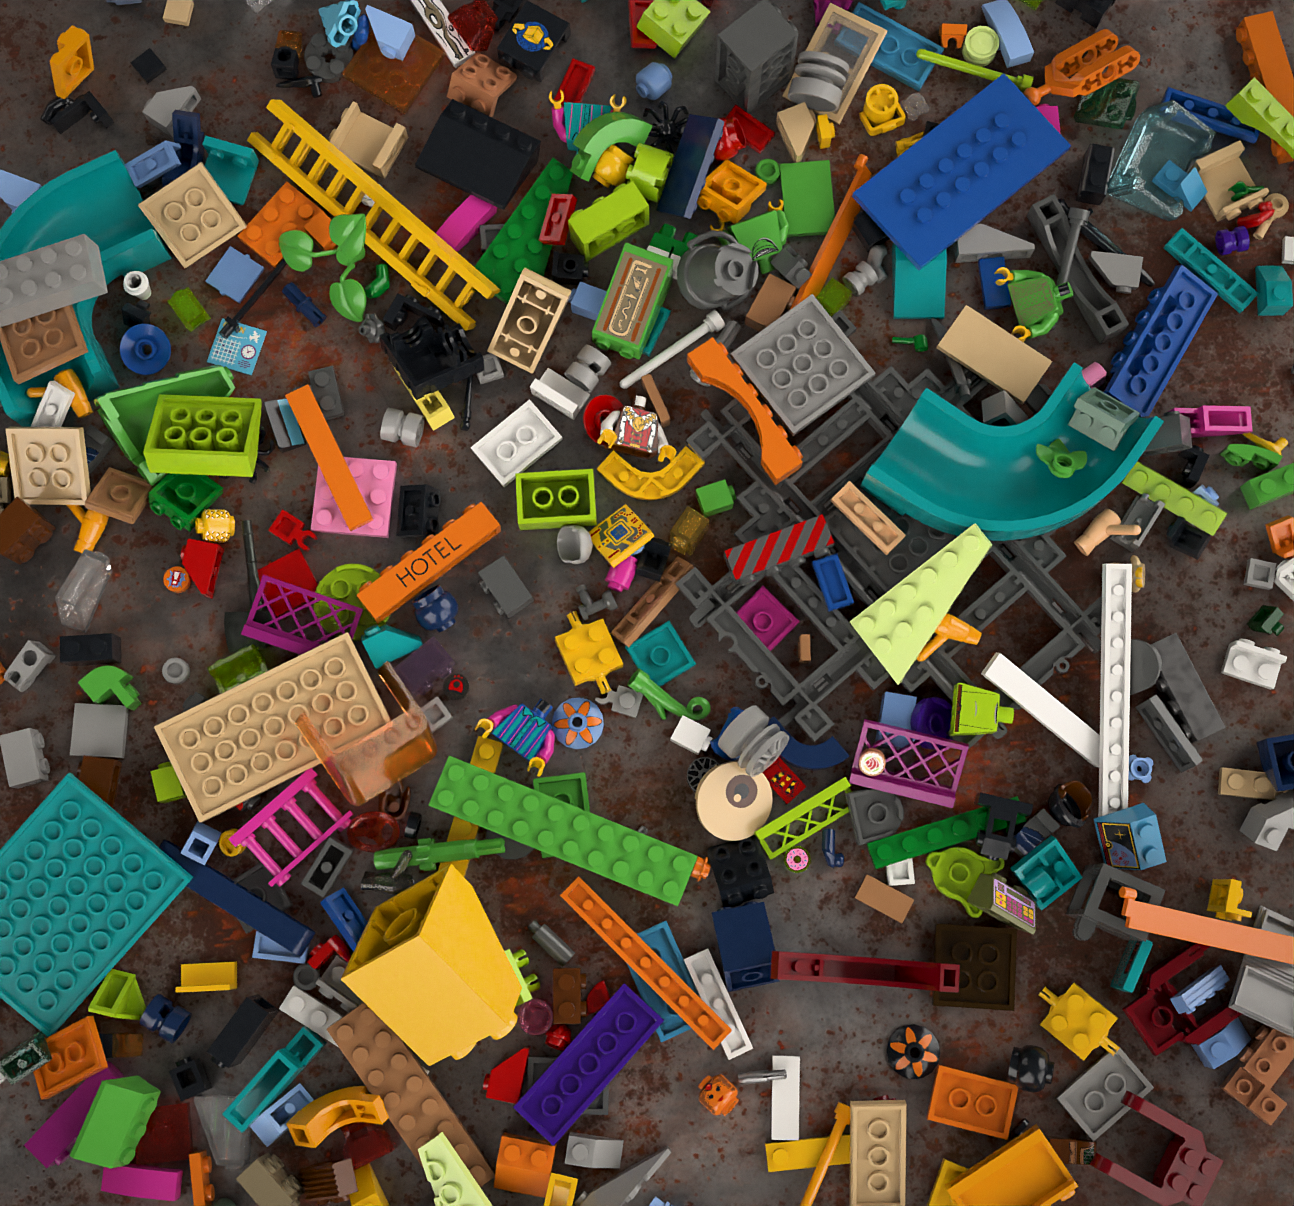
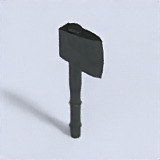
M252 520L241 521L251 609L260 585V579L257 569L258 561H256ZM261 598V601H260V603H259V606L263 604V599H262V598ZM264 607L257 610L254 621L261 624L273 620L270 612L264 611ZM250 611L225 612L224 630L230 653L255 648V650L269 648L268 643L241 635ZM274 623L268 625V626H270V627L275 628V624H274Z

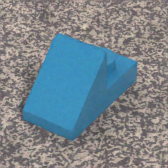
M1168 160L1151 181L1189 211H1192L1207 194L1204 183L1195 167L1188 174L1171 160Z

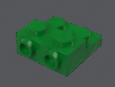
M168 473L149 492L150 508L159 516L164 513L171 518V524L178 530L185 528L190 532L195 527L196 518H201L202 512L208 509L223 494V487L206 475Z

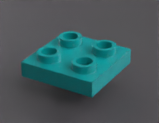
M1052 835L1010 868L1041 911L1083 878L1058 840Z

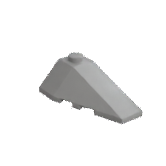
M668 1145L592 1188L588 1194L583 1191L573 1204L575 1206H622L625 1202L628 1203L636 1196L642 1187V1182H647L671 1154V1148Z

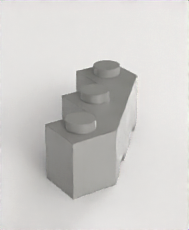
M1294 789L1275 796L1276 800L1267 804L1260 803L1251 807L1239 831L1254 843L1277 851L1288 828L1294 829Z

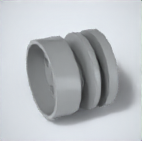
M803 51L799 53L795 73L800 77L792 79L788 98L796 104L805 102L808 109L822 112L837 111L842 96V91L838 87L845 85L846 78L844 76L848 75L849 65L835 56L821 52Z
M751 706L740 713L725 729L718 741V747L731 759L740 756L738 766L746 768L745 771L750 777H756L771 766L789 741V735L784 731H780L777 724L767 727L769 717L757 706Z

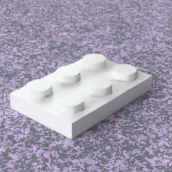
M529 399L475 443L471 450L499 483L506 487L516 478L515 473H523L562 441L563 438Z

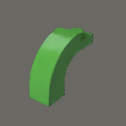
M611 112L593 119L579 132L573 142V145L580 150L573 158L570 171L589 182L600 156L609 146L619 142H626L636 147L639 143L644 144L652 129V125L639 117L625 112Z

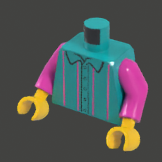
M560 89V100L552 98V90L549 93V99L554 104L552 107L553 127L560 140L567 143L568 150L577 151L576 155L580 149L573 145V142L579 132L589 122L601 115L621 112V108L627 103L626 97L623 96L622 104L617 105L615 103L616 94H614L610 99L611 106L564 102L563 107L561 106V102L564 100L563 91Z

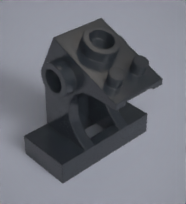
M981 792L977 793L974 805L987 807V817L984 830L979 829L977 832L975 844L979 846L980 854H983L985 858L995 861L999 860V858L1007 860L1008 854L1014 853L1017 839L1013 837L1017 815L1030 816L1033 804ZM994 818L1007 821L1004 836L991 834Z

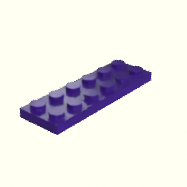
M623 984L513 1108L554 1146L664 1020L626 984Z

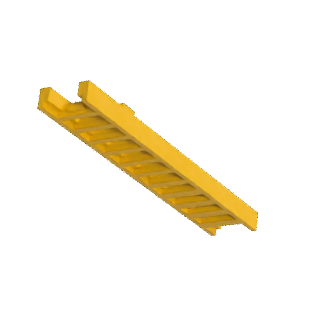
M271 99L266 108L284 123L272 144L258 132H251L247 141L334 217L341 214H353L365 194L369 196L375 203L365 217V244L409 281L411 286L421 295L432 301L457 324L460 323L465 331L474 329L476 321L462 310L463 306L469 302L475 293V289L486 299L493 298L495 294L499 293L500 289L282 100ZM295 132L302 140L289 160L282 151ZM313 148L320 156L307 175L300 167ZM329 164H332L338 172L325 191L318 185V182ZM349 179L357 188L344 207L336 198ZM384 209L393 217V220L382 237L379 238L370 229ZM402 225L412 235L398 254L388 245ZM422 242L430 251L418 270H416L407 260L418 243ZM439 257L449 267L437 285L434 286L425 276ZM457 273L467 281V284L455 302H453L444 294V291Z

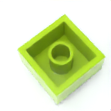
M654 0L645 10L636 27L675 59L703 26L710 11L697 0Z

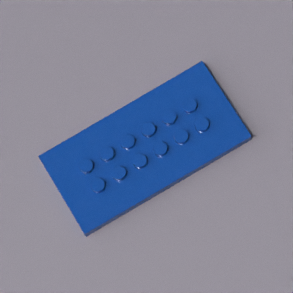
M1003 73L854 191L852 197L920 271L1065 154L1071 145Z

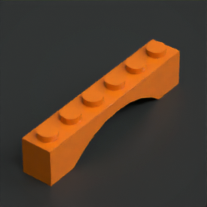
M712 337L688 353L687 362L701 382L726 391L748 411L760 437L761 466L773 483L777 485L801 468L803 456L795 445L791 446L787 441L788 435L785 429L780 424L777 426L772 420L773 414L766 404L761 405L756 398L758 393L751 383L746 384L741 377L743 372L738 364L735 362L732 364L728 359L727 355L729 354L725 346L721 342L717 343Z

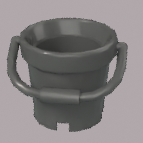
M715 230L703 233L687 242L689 249L681 256L677 267V283L681 294L689 304L698 309L712 310L722 307L724 311H727L749 297L758 278L757 260H752L749 255L752 252L749 248L738 243L732 235L724 231ZM711 237H722L731 244L698 243ZM736 296H739L738 298H736V299H734L733 301L729 302V300H730L731 298L736 297Z

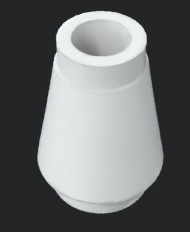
M132 271L125 276L123 287L127 293L141 300H146L151 296L148 278L143 272Z

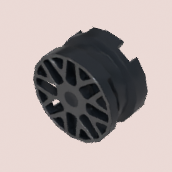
M700 757L689 765L687 783L695 793L700 780L706 772L715 765H720L716 760L709 757Z

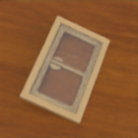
M832 3L829 4L806 51L829 54L845 61L849 65L848 75L844 76L846 78L845 85L838 87L842 91L838 110L835 112L813 110L818 115L827 114L828 120L840 125L888 31ZM794 72V74H793V76H792V78H791V80H790V82H789V84H788V86H787V88H786L784 94L782 95V97L785 98V99H787V100H790V99L788 98V92H789V88H790L792 79L795 78V77H800V76H798L795 72Z

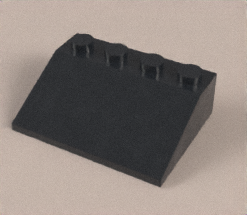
M452 99L436 122L415 163V168L504 210L537 164L541 141Z

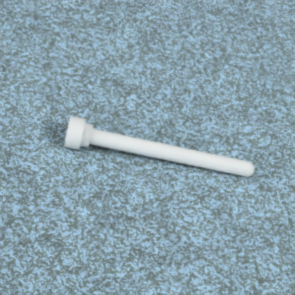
M716 310L708 313L706 319L703 320V324L620 381V387L627 389L640 380L642 376L647 375L709 331L711 333L720 331L726 326L722 317Z

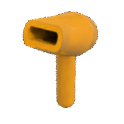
M64 369L58 372L54 380L75 393L70 407L78 418H84L92 414L93 410L82 382L74 370ZM47 387L28 388L27 396L30 398L43 397Z
M67 505L82 523L78 540L73 550L91 556L95 545L106 528L109 516L90 509L85 512L80 505Z
M947 613L934 632L937 635L924 646L917 660L924 661L947 639L977 645L982 633L968 623Z

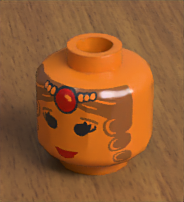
M722 1074L715 1075L714 1077L708 1075L698 1086L701 1089L698 1096L700 1103L714 1116L721 1114L726 1116L739 1101L737 1098V1088Z

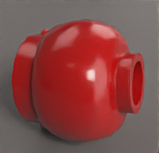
M725 117L719 118L725 122L723 135L718 141L714 152V159L718 161L731 159L739 153L740 149L746 148L745 135L736 117L730 119Z

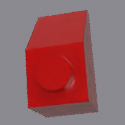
M188 538L187 544L183 545L181 550L182 564L200 593L212 599L224 549L219 544Z
M525 1046L491 1070V1074L486 1073L483 1083V1090L487 1091L486 1098L514 1104L518 1103L521 1098L531 1047Z

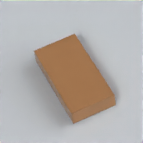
M650 374L642 376L641 385L654 413L658 415V422L661 424L662 429L670 426V416Z
M867 874L854 897L901 924L914 902V899Z

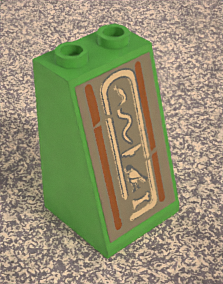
M625 243L592 330V343H595L597 347L603 350L611 349L617 351L625 358L640 360L673 282V259Z

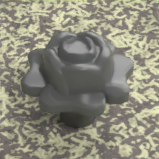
M368 313L365 315V320L362 321L361 326H359V333L366 336L369 343H380V335L385 332L384 322L375 313Z

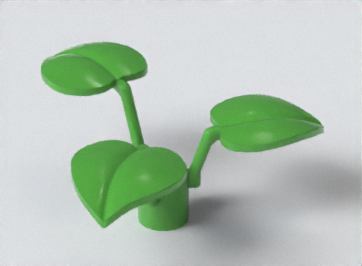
M341 214L331 220L329 225L330 238L333 243L338 245L334 250L312 252L314 245L312 238L300 230H290L281 234L279 237V247L285 262L296 271L309 269L312 266V257L336 254L338 262L347 266V268L340 276V282H335L330 286L329 294L332 305L345 318L356 322L363 321L366 308L364 288L354 279H345L349 272L355 268L354 263L365 257V214Z

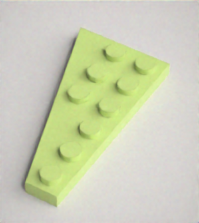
M976 523L850 621L851 625L897 685L902 682L906 673L914 664L918 655L951 608V605L992 546V543Z
M443 1132L418 1149L427 1180L431 1182L435 1194V1206H492Z

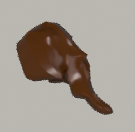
M396 762L393 772L390 775V787L386 789L383 784L379 793V814L390 822L398 821L405 816L411 799V788L409 786L403 792V783L400 776L402 764L400 762Z

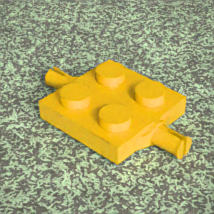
M573 611V613L567 615L572 629L555 637L557 647L575 686L587 681H596L601 694L611 691L606 676L610 672L622 668L623 662L604 620L600 619L590 624H581L577 611Z
M1075 982L1066 993L1059 997L1046 988V986L1040 992L1039 996L1051 1005L1049 1014L1040 1025L1083 1061L1093 1049L1102 1046L1112 1056L1120 1049L1119 1046L1107 1037L1109 1029L1118 1017Z

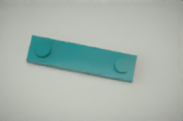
M1183 228L1163 247L1190 272L1217 292L1238 313H1241L1259 294Z

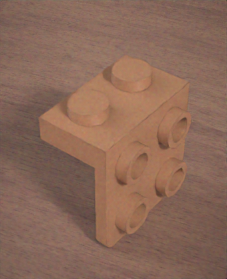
M475 53L452 73L447 97L493 117L498 97L516 82L517 75L507 67L491 60L488 56Z

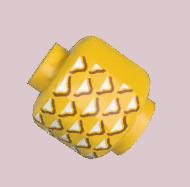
M205 509L201 514V518H196V533L201 534V538L205 542L225 543L229 540L230 536H234V516H230L229 512L225 509Z

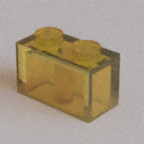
M687 506L670 530V542L673 543L672 548L683 555L686 552L692 555L708 532L710 520Z

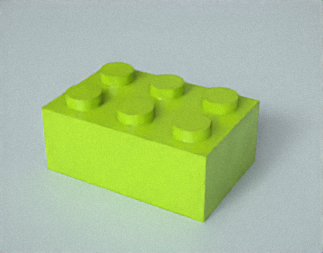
M633 181L627 185L623 183L617 186L612 194L607 197L601 196L592 203V206L585 210H577L570 216V219H568L570 239L580 254L584 255L585 261L588 262L649 225V205Z
M593 469L515 473L517 516L520 530L552 529L568 525H579L582 527L597 526Z

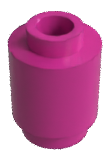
M630 555L614 568L610 566L605 581L609 583L607 587L622 593L623 589L629 590L636 573L638 559Z

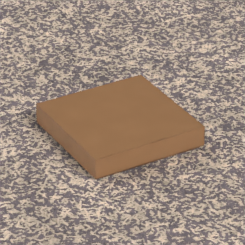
M109 467L86 499L85 508L134 524L149 501V492L156 484L151 486L145 479Z

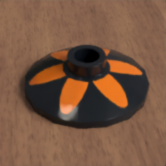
M915 1024L902 1026L894 1031L888 1040L886 1049L888 1062L893 1070L902 1077L909 1079L924 1078L932 1073L938 1065L940 1057L939 1042L934 1034L925 1027ZM917 1047L919 1055L913 1058L910 1055V1050Z

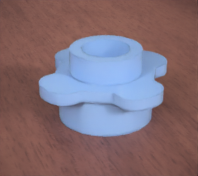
M1130 755L1128 780L1137 779L1143 783H1148L1152 778L1150 774L1152 772L1153 760L1149 757L1138 758L1136 755ZM1138 766L1141 767V771L1137 770Z

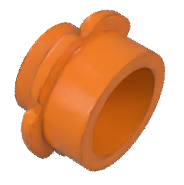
M697 857L690 875L696 878L697 882L701 878L706 879L709 874L711 864L707 863V857Z

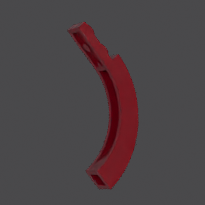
M772 951L770 979L959 992L960 965L873 957Z

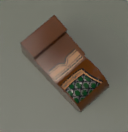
M1045 1136L1063 1164L1089 1165L1095 1152L1097 1153V1141L1093 1142L1088 1139H1076L1074 1137Z

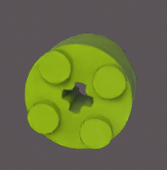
M639 143L634 155L637 158L634 165H629L626 173L627 184L633 181L644 198L658 202L668 177L669 168L667 166L671 168L674 154Z

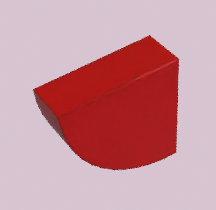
M604 980L597 983L587 997V1015L600 1011L610 1000Z

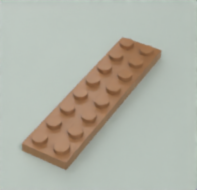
M364 1002L326 1029L370 1093L380 1095L389 1116L388 1119L422 1167L418 1149L443 1132L480 1187L495 1177L494 1169L407 1044Z

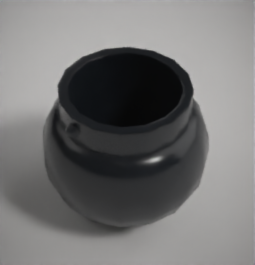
M1026 1045L1023 1048L1013 1047L1008 1082L1015 1083L1019 1089L1026 1092H1040L1044 1089L1046 1083L1051 1084L1055 1062L1049 1061V1054L1041 1047Z

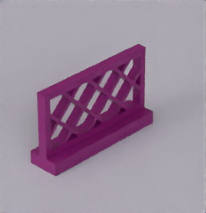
M263 575L241 635L302 655L322 645L318 642L324 639L328 642L329 637L339 632L345 634V629L351 627L349 635L353 641L363 609ZM270 582L277 585L282 595L268 601L264 594L266 583ZM282 587L290 589L291 591L285 593ZM294 592L302 593L307 604L293 610L287 596ZM307 596H310V597H313V598H316V599L310 602ZM261 598H263L265 603L259 606ZM284 598L290 612L276 618L270 604ZM322 600L328 603L332 612L318 619L312 604ZM332 604L337 605V606L342 607V608H340V609H338V610H334ZM267 606L273 620L265 624L254 621L257 610ZM309 607L315 621L301 627L295 612ZM344 609L356 612L353 623L345 627L342 626L336 614ZM292 615L298 629L288 633L282 630L278 621ZM334 615L340 629L326 635L320 621ZM275 622L277 629L268 625ZM317 623L323 637L316 641L308 640L303 629ZM300 631L302 637L294 635V633Z
M864 719L854 760L849 772V783L953 808L969 744ZM868 728L879 730L884 738L871 744L866 737ZM898 735L905 736L910 744L897 751L891 739ZM925 741L932 743L936 750L923 757L917 745ZM865 742L868 747L863 749V745ZM887 742L893 753L885 757L886 763L897 757L903 768L894 773L888 771L885 767L884 771L877 776L865 775L859 768L860 754L868 748H876ZM913 748L919 760L907 766L900 755ZM950 748L961 750L959 758L950 763L942 753ZM939 755L945 766L932 772L926 761ZM923 764L929 774L921 779L915 778L910 770ZM957 765L956 770H955V772H954V770L952 769V767H954V766ZM949 770L953 776L951 786L940 784L936 776Z

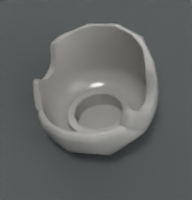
M568 525L561 527L558 532L557 550L564 563L581 564L589 559L593 542L590 533L584 527Z

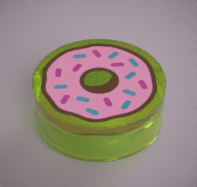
M794 846L785 852L783 861L789 871L800 873L809 867L811 858L805 848Z

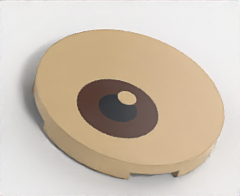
M736 760L725 762L718 766L715 765L707 771L700 780L695 793L696 811L702 826L714 836L728 841L746 839L762 828L770 815L773 801L771 786L765 775L761 773L756 777H750L745 771L746 768H740Z

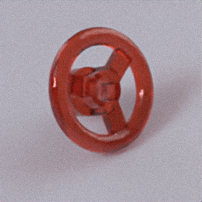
M379 811L365 812L356 816L347 828L349 842L355 848L364 852L374 853L375 851L389 849L397 842L400 836V826L396 819L387 813ZM363 822V828H356ZM386 823L392 828V835L387 841L382 836V829ZM367 836L369 839H374L377 844H365L356 837Z

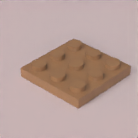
M72 305L0 327V342L13 380L18 384L88 352Z

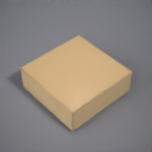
M167 0L163 20L167 23L189 26L194 7L193 1Z

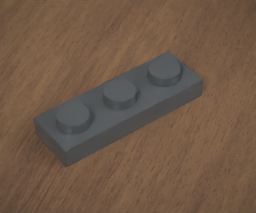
M1157 694L1135 707L1181 773L1203 761L1196 748L1190 743Z

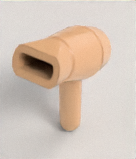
M1105 509L1093 519L1083 535L1076 539L1074 543L1081 553L1088 556L1095 546L1099 545L1110 535H1139L1141 527L1139 525H1120L1121 520L1114 511Z

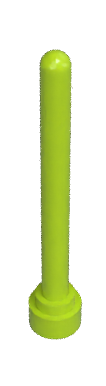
M918 49L916 52V56L919 59L991 81L996 80L1003 74L925 49ZM1005 74L1022 93L1032 86V76L1023 74V76L1018 75L1014 77Z

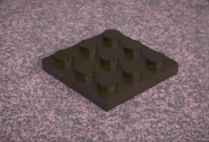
M935 924L934 962L960 965L959 992L932 991V1005L1014 1011L1017 929Z

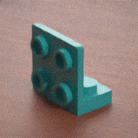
M205 136L202 145L208 153L205 163L206 169L229 201L243 206L259 164L257 155L251 148Z

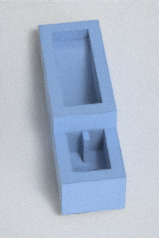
M996 0L983 4L982 10L988 27L998 34L1000 40L998 50L1002 53L1006 67L1009 68L1030 62L1034 50L1018 15L1008 0Z

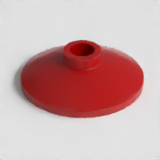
M596 396L585 407L583 414L584 427L589 437L596 443L600 437V418L604 421L612 411H617L623 406L613 396Z

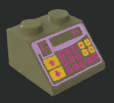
M994 872L991 876L981 873L967 902L1010 927L1034 935L1036 931V902L1027 897L1028 892L1016 885L1011 888L1006 885L1007 879Z

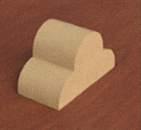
M524 268L487 352L533 374L561 318L572 291Z

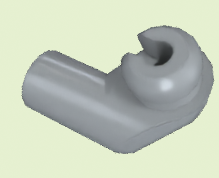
M874 245L869 250L866 261L875 271L878 277L877 283H881L888 277L881 266L884 256L887 255V249L883 245Z

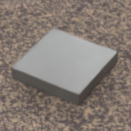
M75 703L70 755L124 758L129 709L123 705Z

